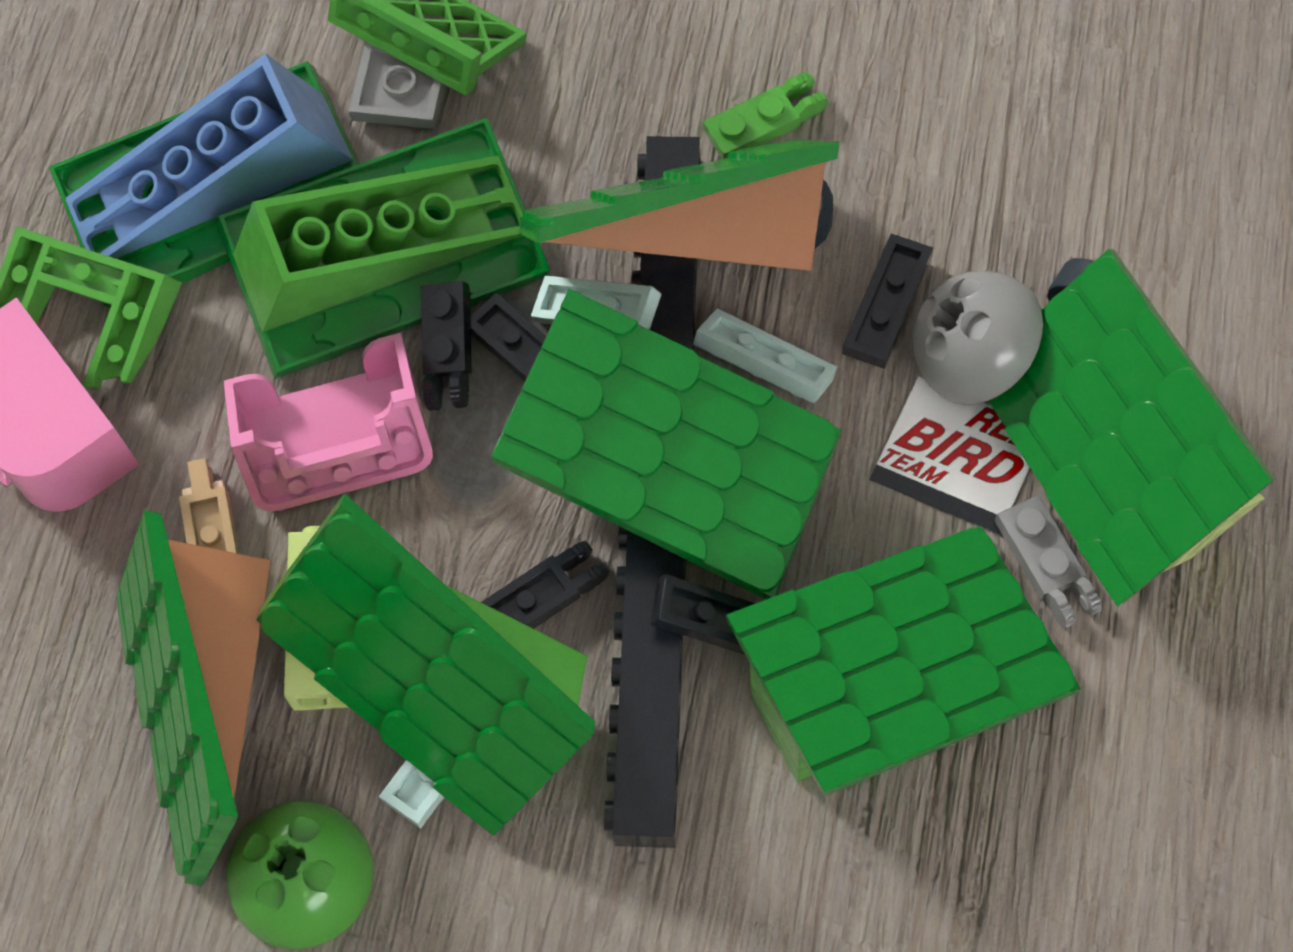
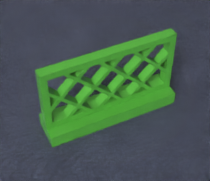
M330 0L327 21L465 96L476 89L479 75L524 45L527 38V32L467 0H434L436 2H419V0ZM423 15L443 16L444 19H424ZM452 16H455V17H466V18H468V19H470V20H472V21H469V20H453V17H452ZM458 33L477 34L478 38L458 37ZM487 35H500L505 39L488 38Z

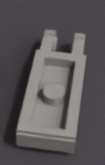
M1039 495L997 513L995 518L996 525L1041 601L1045 600L1059 625L1065 629L1074 625L1076 621L1074 611L1068 603L1066 596L1062 593V591L1071 588L1088 615L1093 616L1102 611V603L1098 594L1095 592L1091 582L1085 578L1086 573Z

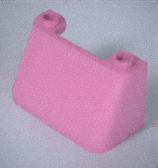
M401 333L379 338L365 347L362 354L365 373L279 397L271 380L263 375L247 374L224 380L231 449L251 500L257 507L270 512L282 511L412 475L424 470L430 464L433 458L432 446Z

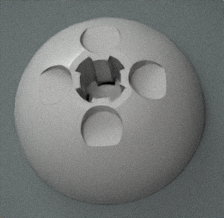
M973 271L957 275L943 282L926 298L918 311L913 326L912 349L916 365L922 377L941 397L959 404L981 403L1001 395L1019 381L1037 354L1043 332V317L1039 302L1027 286L1015 278L1002 273Z

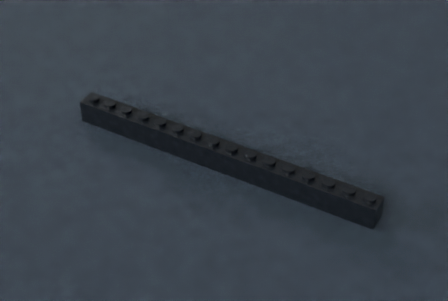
M647 136L646 154H638V180L646 181L662 178L663 171L701 164L700 137ZM633 252L634 258H641L640 270H632L631 284L652 286L661 293L649 330L694 351L697 259ZM619 526L618 546L619 550H626V566H617L616 594L624 595L623 612L615 611L614 640L622 641L621 658H612L611 683L612 687L620 688L619 704H610L609 733L617 734L616 752H608L606 768L607 782H615L614 801H605L604 830L612 831L615 846L675 848L683 635L652 626L650 623L657 579L668 574L685 580L686 559Z

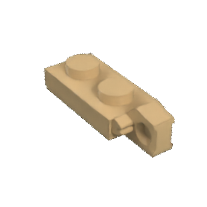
M206 458L187 462L191 487L182 489V496H179L186 543L239 554L229 492L225 487L224 481H214L212 467L208 466Z

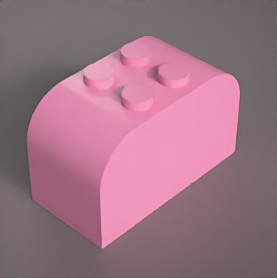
M15 298L0 308V482L4 487L13 483L31 504L40 509L56 512L74 509L92 499L140 464L19 300Z

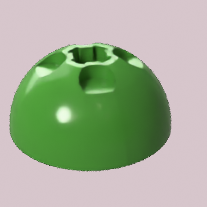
M314 801L285 802L273 806L256 816L244 827L234 842L226 867L228 898L234 913L243 926L263 942L285 949L315 947L339 936L361 914L372 889L374 877L373 857L363 832L357 824L341 811L332 806ZM285 858H287V860L283 864L282 870H279L282 861Z

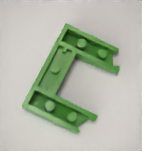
M16 226L0 270V308L17 298L37 324L55 287L111 305L82 385L91 390L101 389L102 380L121 377V382L124 384H131L153 349L169 317L182 282L165 274Z

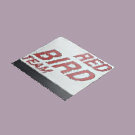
M918 376L869 480L1000 535L1001 532L995 523L996 515L1013 506L1030 467L1004 430L1006 428L991 405L984 402L976 404L951 402L937 394L924 378Z

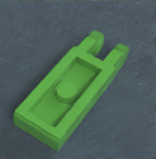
M803 72L798 76L789 78L782 87L778 85L703 121V130L721 159H728V154L731 151L761 146L800 127V123L822 113L829 102L824 93L817 92L801 99L793 107L791 101L808 93L816 83L810 73Z

